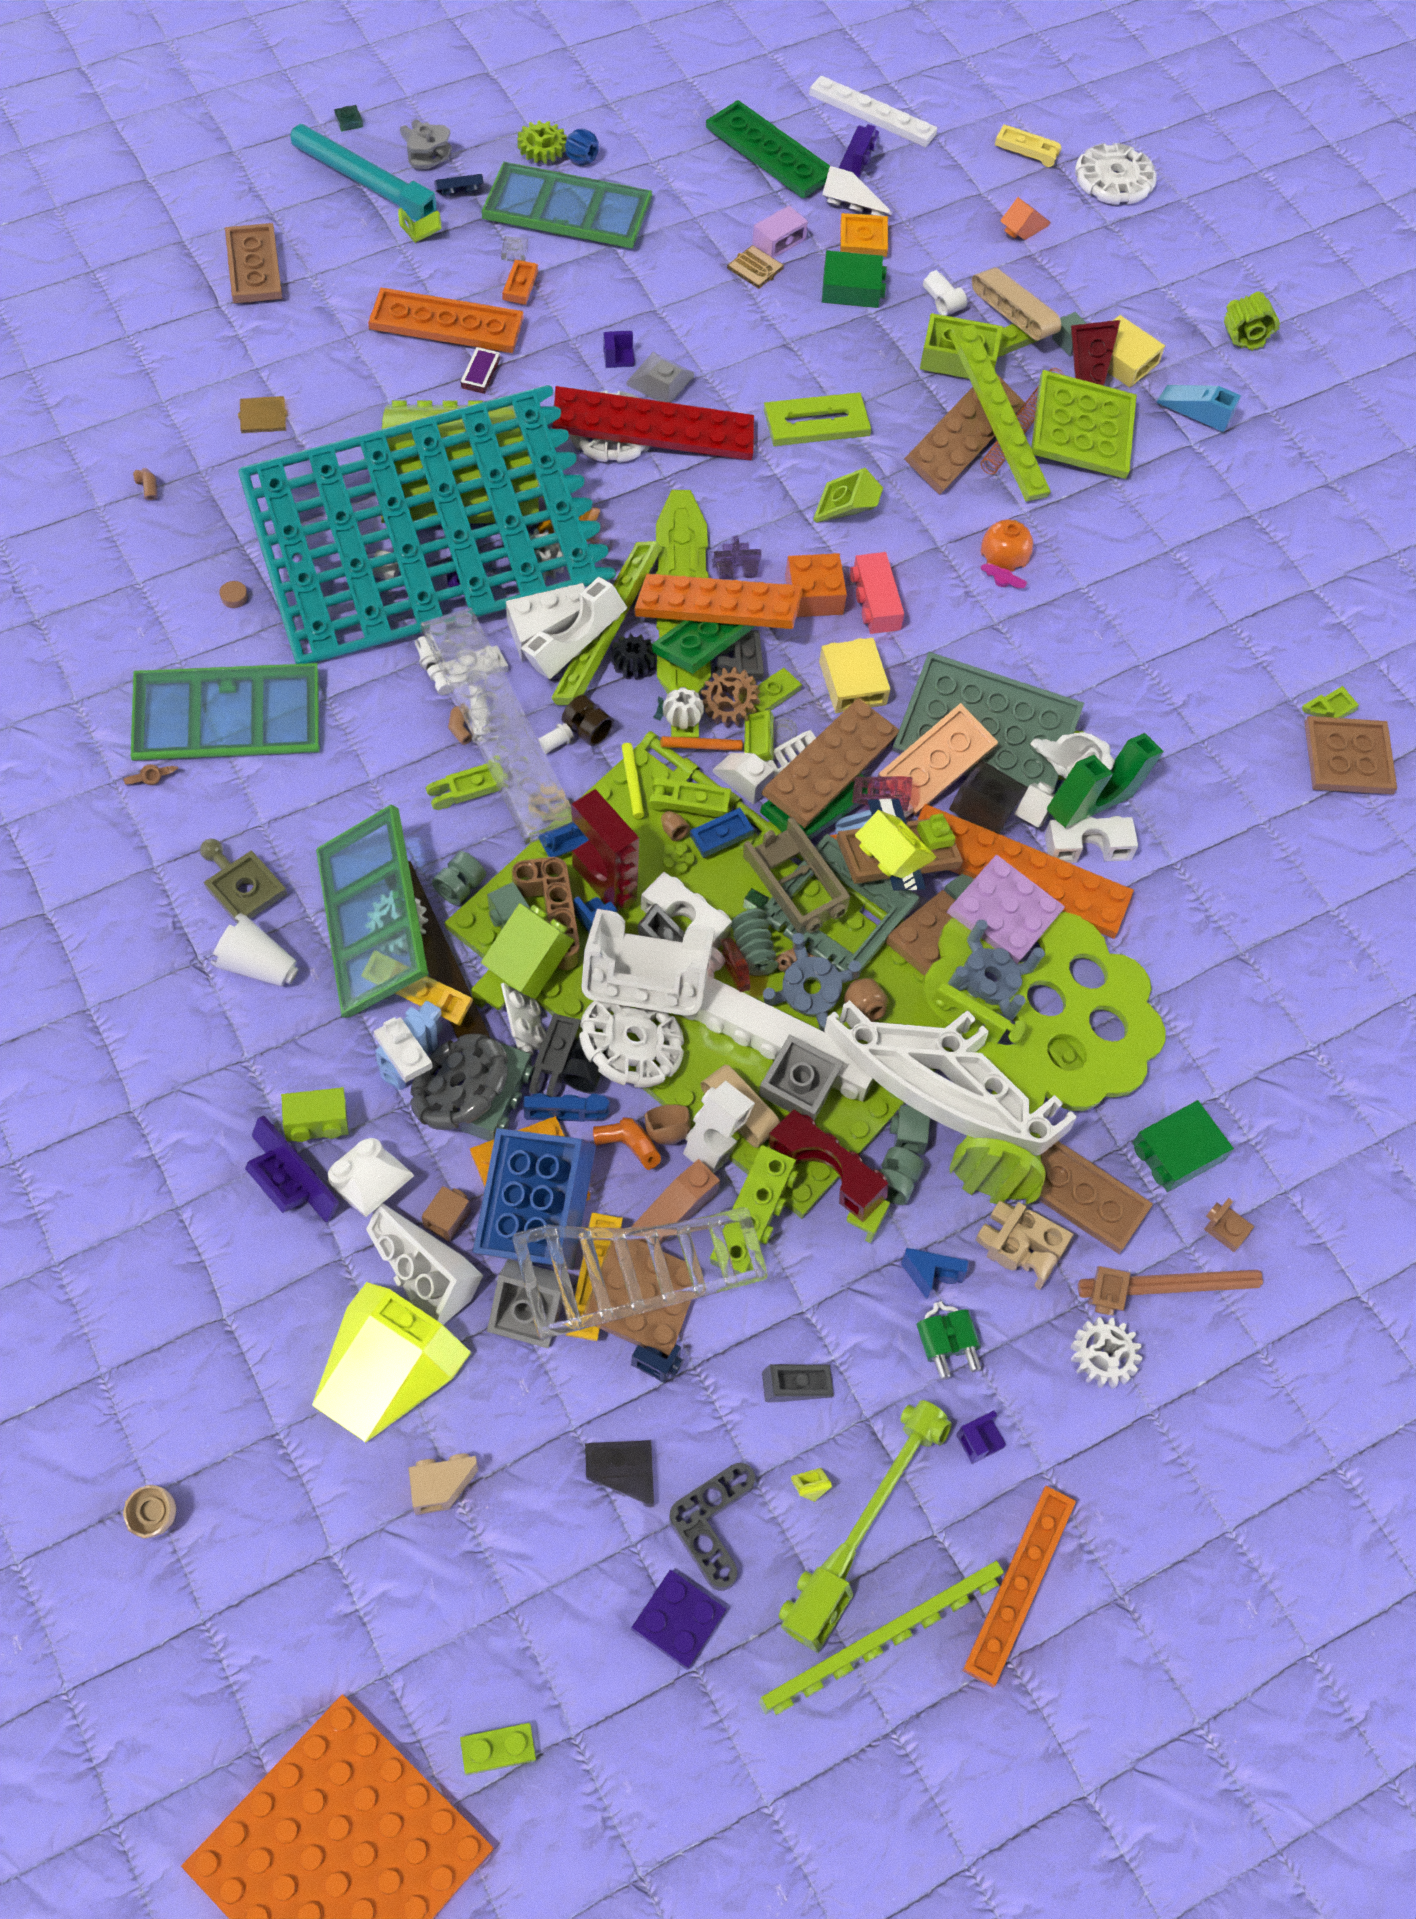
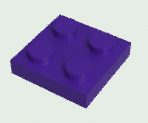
M670 1569L632 1625L631 1630L688 1670L725 1614L726 1608Z

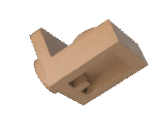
M1228 1198L1223 1205L1217 1202L1209 1211L1206 1217L1211 1221L1204 1230L1235 1252L1255 1226L1229 1208L1234 1201Z
M1097 1266L1092 1296L1088 1298V1305L1095 1306V1312L1114 1316V1310L1124 1311L1130 1273Z

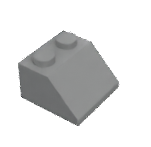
M789 1034L760 1085L759 1096L788 1112L795 1109L801 1115H808L815 1121L828 1098L843 1066V1062Z
M508 1259L498 1276L487 1332L549 1348L564 1302L569 1275Z

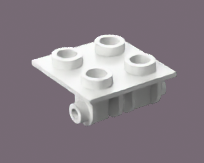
M502 983V992L517 1049L527 1052L532 1056L534 1054L533 1050H540L546 1035L539 1016L541 1014L540 1006L535 999Z

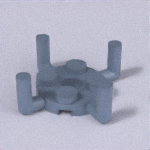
M978 920L967 937V943L972 954L967 958L963 967H957L948 984L959 991L966 989L973 997H979L985 1000L987 1004L999 1005L1004 1017L1008 1020H1013L1026 1001L1024 996L1015 995L1022 984L1021 975L1032 973L1044 957L1045 952L1042 948L1036 947L1026 962L1016 964L1008 951L1003 948L984 949L980 939L986 931L988 924L984 920ZM985 972L993 973L998 981L994 982L987 979Z
M795 933L792 937V943L797 961L785 971L783 990L775 992L772 988H766L763 991L764 1003L772 1006L786 1001L793 1010L805 1016L816 1017L820 1030L824 1032L828 1017L827 1013L838 1002L842 991V983L859 978L861 964L858 961H852L849 964V969L838 972L835 966L826 958L808 957L803 934ZM813 979L820 983L821 989L819 992L809 994L804 990V984L808 980Z

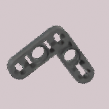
M744 1463L731 1465L676 1501L672 1505L669 1514V1521L673 1530L708 1584L718 1591H725L734 1585L737 1577V1567L707 1521L752 1490L755 1474L753 1469ZM737 1472L740 1476L746 1474V1486L742 1487L739 1483L734 1485L729 1491L733 1496L728 1497L725 1487L733 1482L734 1473ZM724 1480L725 1487L720 1483V1481ZM709 1489H715L721 1494L722 1501L715 1507H710L703 1501V1494ZM696 1498L699 1508L705 1514L701 1516L698 1509L691 1514V1523L687 1524L684 1520L678 1522L676 1520L679 1516L678 1510L682 1508L684 1512H688L695 1506V1503L691 1500ZM699 1536L708 1537L713 1544L712 1550L706 1554L698 1553L693 1546L694 1540ZM717 1552L721 1555L716 1559L719 1567L730 1570L727 1575L728 1581L726 1582L722 1578L714 1579L716 1568L712 1562L708 1566H705L703 1563L711 1560Z

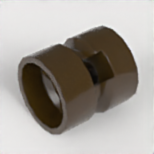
M579 695L574 698L565 708L561 718L562 723H566L573 732H578V736L590 746H595L602 742L610 733L614 724L613 718L604 710L597 709V704L586 695Z

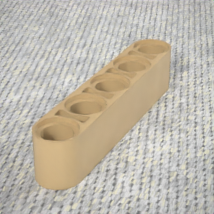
M994 267L973 275L971 282L974 292L1034 340H1041L1061 330V320L1055 311L998 268Z

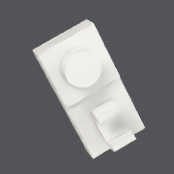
M393 1017L384 1022L382 1027L374 1031V1037L405 1083L432 1069L431 1060L401 1017L398 1019Z

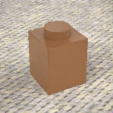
M442 1186L422 1214L424 1228L451 1242L471 1213L468 1197L458 1189L453 1188L450 1190Z

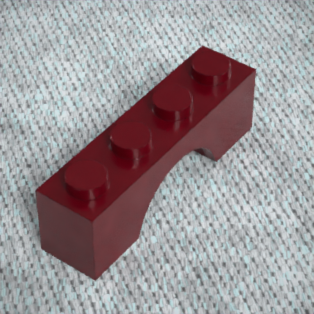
M793 1109L769 1133L770 1149L795 1159L796 1164L806 1161H817L833 1168L842 1182L839 1192V1204L862 1222L887 1198L888 1182L885 1176L878 1170H871L866 1166L857 1153L853 1151L848 1152L843 1148L834 1135L828 1132L825 1134L808 1115H801Z

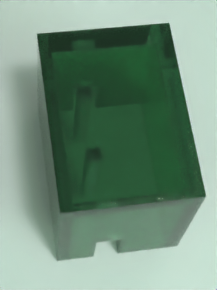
M751 888L744 898L743 907L748 910H764L769 897Z

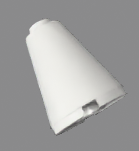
M242 913L238 914L235 919L239 920L237 925L234 927L229 924L213 952L218 958L217 960H211V965L281 987L285 983L291 984L299 970L295 967L297 961Z

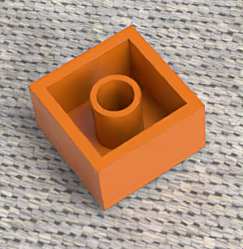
M840 553L788 556L785 572L786 584L800 585L803 592L796 617L843 615L847 593Z

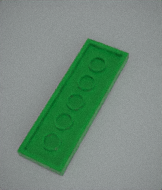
M735 101L706 120V128L803 199L825 185L830 165L741 101Z

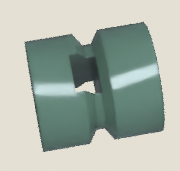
M459 851L447 864L448 868H443L432 879V885L437 893L444 900L455 906H459L471 893L470 889H475L486 877V871L480 862L464 851Z
M891 1147L888 1149L881 1166L883 1169L878 1171L885 1176L888 1182V1196L885 1200L892 1204L905 1205L908 1203L914 1190L913 1183L918 1181L925 1164L913 1152L900 1147Z

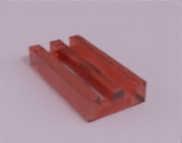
M731 937L721 939V944L724 948L722 953L725 958V968L739 992L750 990L749 968L746 960Z

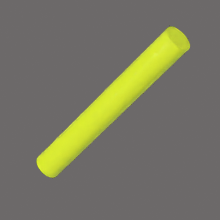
M624 743L621 745L633 817L640 819L644 817V809L633 746L631 743Z

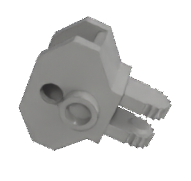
M416 119L411 122L412 130L406 125L400 127L401 136L407 142L408 162L413 168L429 169L448 159L452 147L448 143L450 130L445 125H430L428 122L423 124Z

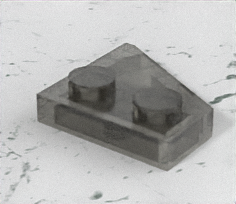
M651 1440L585 1443L586 1480L599 1486L604 1485L624 1497L625 1495L642 1502L646 1507H654Z

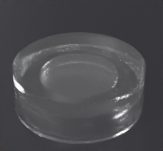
M778 718L774 721V742L776 744L782 745L797 736L798 727L793 720Z

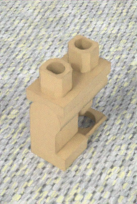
M999 1201L990 1218L1003 1225L999 1232L985 1223L975 1241L989 1250L987 1258L994 1262L996 1260L1006 1269L1015 1271L1017 1267L1021 1266L1028 1272L1030 1268H1033L1038 1277L1035 1287L1041 1290L1074 1234L1036 1212L1026 1209V1206L1020 1202L1014 1208L1007 1203Z

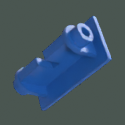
M574 822L538 835L548 857H559L570 853L589 840Z

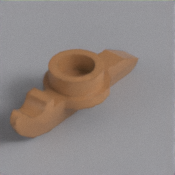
M147 764L141 769L140 774L123 778L125 785L141 781L148 785H154L160 781L161 776L174 772L178 769V766L158 768L156 765Z

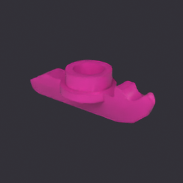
M990 563L981 566V570L985 571L988 576H994L995 583L999 587H1007L1010 584L1016 588H1025L1028 584L1025 580L1013 575L1008 569H1001Z

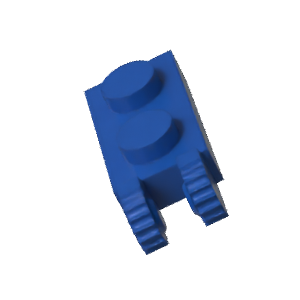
M537 1093L532 1096H524L523 1107L526 1120H546L556 1116L558 1121H604L610 1114V1102L605 1095L591 1094L587 1098H579L571 1094L562 1097H549L546 1094Z

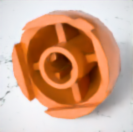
M1005 519L994 523L988 528L981 543V555L983 556L984 554V557L987 559L986 563L1013 572L1017 567H1025L1031 559L1033 538L1029 529L1023 523Z

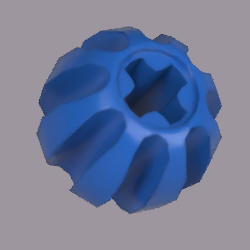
M582 128L570 133L565 143L566 154L569 160L581 166L588 165L594 161L599 152V141L595 134Z

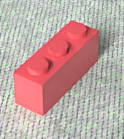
M887 553L856 555L854 567L850 568V577L852 583L856 582L857 602L862 603L863 623L868 624L870 634L901 630L904 611Z

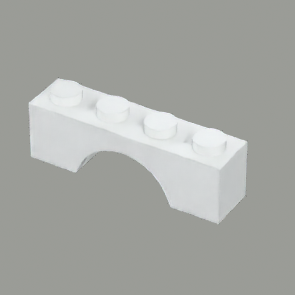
M598 577L579 594L580 611L577 619L569 629L554 635L540 630L520 648L537 672L550 680L627 609L624 601L611 583Z

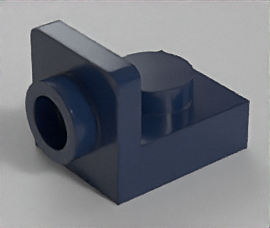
M675 1344L666 1360L657 1349L650 1346L644 1348L638 1345L632 1354L631 1366L666 1383L669 1375L676 1376L684 1359L680 1358L682 1347Z

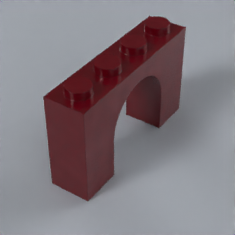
M594 789L571 804L572 821L589 839L572 851V866L605 904L611 901L617 911L622 908H629L637 899L639 837L602 795Z

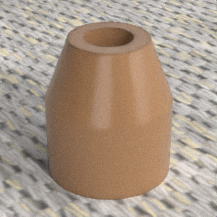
M667 811L661 816L663 830L672 841H679L689 833L690 826L681 815Z

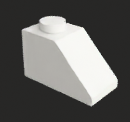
M730 753L713 769L715 775L753 805L763 797L761 793L764 787L774 777V769L754 753Z

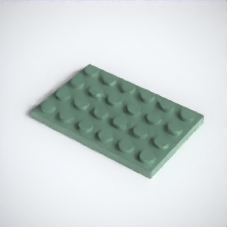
M928 652L892 751L902 754L961 703L998 741V746L964 774L965 776L1025 795L1029 785L1033 783L1039 784V782H1044L1055 788L1059 775L1051 762L1031 746L1032 740L1047 739L1056 742L1062 735L1074 734L1084 702Z

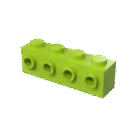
M761 1145L710 1256V1264L745 1279L748 1272L754 1273L761 1257L756 1254L760 1244L766 1245L773 1231V1227L769 1226L774 1215L780 1216L786 1199L782 1198L786 1187L792 1188L797 1179L799 1171L795 1170V1159Z

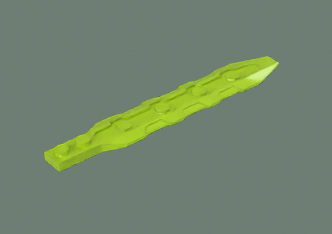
M671 489L656 522V541H658L662 548L658 555V571H656V574L709 578L706 571V549L708 548L707 523L691 490ZM656 618L659 638L684 620ZM657 655V679L667 694L672 690L686 687L687 690H694L700 696L701 691L706 687L705 681H710L711 661L692 674ZM699 722L693 727L688 726L687 729H680L679 726L671 725V737L699 738Z

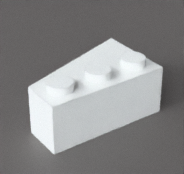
M583 583L506 601L507 622L522 662L527 660V657L520 648L540 630L554 635L566 631L573 625L580 611L579 594L585 590Z

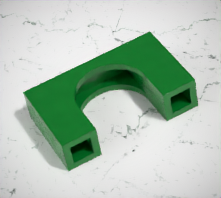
M1143 733L1126 742L1116 757L1112 770H1109L1095 755L1077 761L1046 809L1057 822L1066 828L1134 796L1164 751L1146 733Z

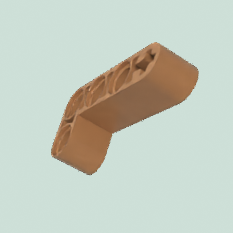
M558 857L517 862L512 868V882H514L522 896L533 897L543 895L545 912L548 913L546 916L547 920L551 922L552 919H555L567 925L568 929L565 933L575 939L557 966L562 970L573 969L579 962V937L566 863ZM551 874H558L559 876H557V877H551V876H549V875H551ZM523 877L530 878L529 880H521ZM554 899H562V900H564V901H562V902H554L553 900H554Z

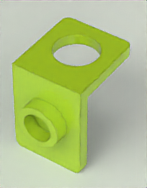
M402 208L398 209L399 225L414 243L431 236L442 228L441 217L438 211L413 222Z

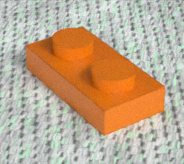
M515 259L502 292V299L526 305L538 274V264Z

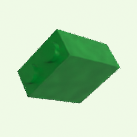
M826 250L821 303L878 308L880 298L885 297L886 283H882L886 279L887 266H883V256Z
M1199 1100L1139 1131L1132 1143L1136 1155L1146 1162L1152 1171V1176L1156 1183L1163 1186L1167 1193L1222 1163L1234 1149Z

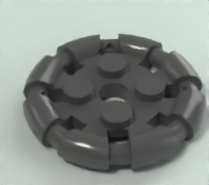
M466 1034L460 1036L458 1041L453 1042L449 1040L428 1056L432 1062V1069L413 1079L410 1094L413 1096L410 1101L411 1108L416 1118L422 1124H428L430 1128L436 1130L456 1129L459 1127V1124L464 1122L469 1124L478 1119L492 1106L491 1102L495 1096H500L507 1080L508 1067L506 1064L508 1063V1058L502 1045L494 1038L489 1039L487 1035ZM438 1068H440V1070L435 1076L434 1073L438 1070ZM465 1079L462 1085L457 1086L460 1081Z

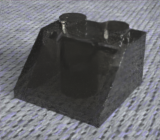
M981 760L961 785L949 810L957 814L961 819L1000 834L1020 804L1028 787Z

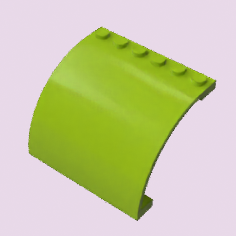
M392 400V404H388L384 408L382 429L483 402V400H468V405H458V400H442V405H432V400H417V405H408L407 400ZM512 406L488 412L492 424L516 418ZM462 419L438 425L441 438L465 432ZM519 428L496 434L499 447L523 441ZM411 433L386 439L390 452L415 445ZM469 442L445 448L449 461L473 454ZM527 451L503 457L507 470L531 464ZM419 455L394 462L398 475L422 468ZM477 465L452 471L456 484L481 477ZM535 474L511 480L515 493L538 487ZM426 478L401 485L405 498L430 491ZM485 488L460 494L464 507L488 501ZM539 498L518 503L522 516L539 512ZM434 502L409 508L412 521L437 515ZM492 511L467 517L469 523H496ZM381 516V523H385L383 516Z

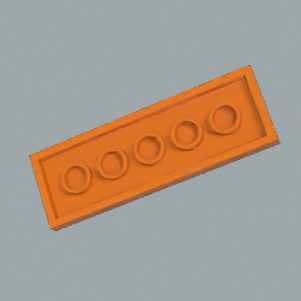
M380 287L368 324L370 330L513 353L524 315L523 311Z
M646 574L634 609L635 616L793 629L803 592L800 585Z

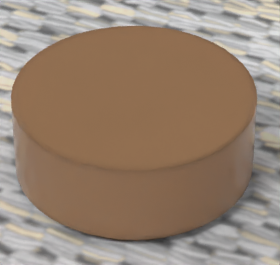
M229 581L223 584L219 590L222 603L229 608L240 607L248 599L245 585L238 581Z

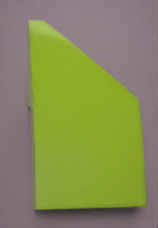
M1341 686L1325 697L1321 694L1304 704L1302 710L1316 717L1344 718L1357 711L1359 704Z

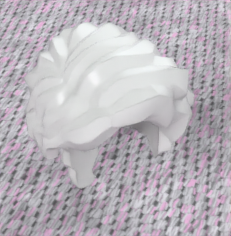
M1085 732L1062 735L1056 742L1047 739H1034L1031 743V746L1038 753H1041L1051 762L1057 774L1065 779L1077 761L1091 755H1095L1109 770H1112L1115 762L1110 755V745L1098 737Z

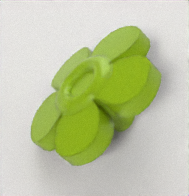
M677 843L675 848L667 844L663 848V854L666 857L662 863L668 869L674 866L677 873H684L687 870V865L693 864L694 855L686 853L687 845L684 843Z

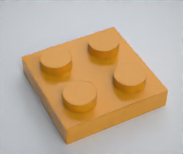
M841 213L840 252L887 257L888 216Z

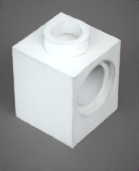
M1044 782L1030 784L1014 815L1038 828L1043 826L1050 814L1046 808L1055 796L1053 793L1055 789Z

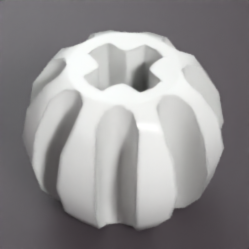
M686 687L672 690L667 694L666 700L663 703V714L667 722L672 726H679L680 729L695 726L700 721L704 712L703 701L700 699L699 694L694 690H687Z

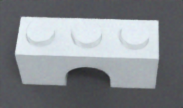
M1120 816L1098 819L1088 817L1066 828L1056 820H1050L1044 835L1048 854L1068 863H1077L1083 849L1082 844L1092 843L1098 846L1103 853L1104 862L1132 861L1138 848L1133 817L1122 818Z
M663 872L641 895V910L645 913L650 910L653 904L657 903L670 918L682 915L691 919L692 923L687 929L694 925L715 928L712 947L716 949L730 936L732 921L724 911L716 910L709 905L700 894L688 890L676 877H671Z
M727 1081L723 1082L716 1089L711 1087L702 1098L704 1105L693 1119L696 1124L685 1138L687 1145L683 1154L692 1162L700 1159L713 1174L729 1160L730 1154L737 1143L731 1135L746 1123L755 1104Z

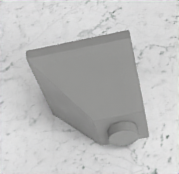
M652 352L628 379L626 385L657 401L671 403L694 377V372Z

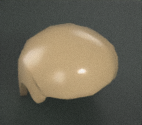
M145 1485L134 1490L125 1501L123 1511L128 1531L145 1539L164 1534L174 1522L177 1511L176 1503L166 1489L157 1485Z

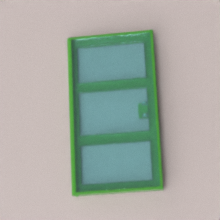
M503 161L482 208V219L633 249L653 195L652 190Z
M317 663L133 671L130 754L132 761L319 752V668Z
M392 804L316 849L341 1016L344 1018L361 1012L428 975L399 808Z

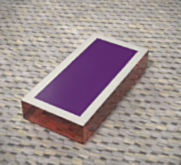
M476 347L462 377L461 388L485 394L500 361V353Z

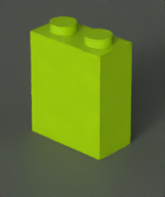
M519 903L480 963L520 993L536 999L575 939L565 933L568 929L565 925L555 919H552L551 922L545 919L548 913L533 904L531 908H528Z

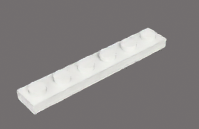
M820 76L810 87V96L925 148L936 136L938 127L827 77Z

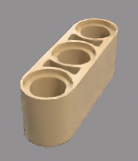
M723 1065L700 1083L701 1089L705 1094L711 1087L716 1089L723 1082L727 1081L755 1103L746 1123L737 1131L753 1147L758 1148L769 1139V1133L780 1121L775 1113L730 1066Z

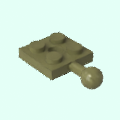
M210 838L201 844V856L207 861H214L221 869V871L204 881L205 888L236 923L239 922V920L235 919L238 914L242 913L251 919L287 895L286 888L252 850L231 863L223 855V846L220 841ZM243 884L253 885L249 892L242 893L238 891V888Z

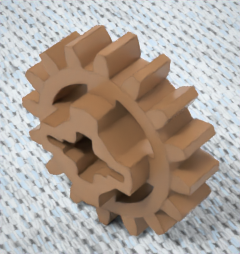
M733 667L731 673H728L723 668L721 676L713 673L714 681H705L708 690L701 691L703 698H705L702 701L707 716L709 718L712 717L716 724L722 720L725 727L729 726L730 721L739 726V719L741 718L748 721L747 714L749 712H757L753 704H760V699L757 696L760 693V689L756 685L753 676L749 677L746 670L739 674L736 667ZM727 692L729 693L730 696H731V695L733 696V698L735 699V702H733L731 698H730V699L728 698V696H727V694H726Z

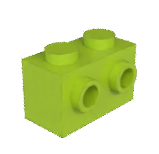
M344 1087L281 1094L283 1129L287 1142H304L308 1139L324 1137L333 1139L342 1135H349Z

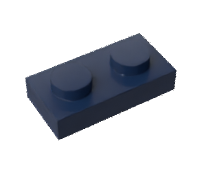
M482 174L437 179L434 181L435 191H441L442 195L454 194L457 188H464L465 192L479 190V185L484 184Z

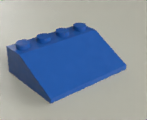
M496 1128L472 1253L574 1270L596 1145L579 1138Z

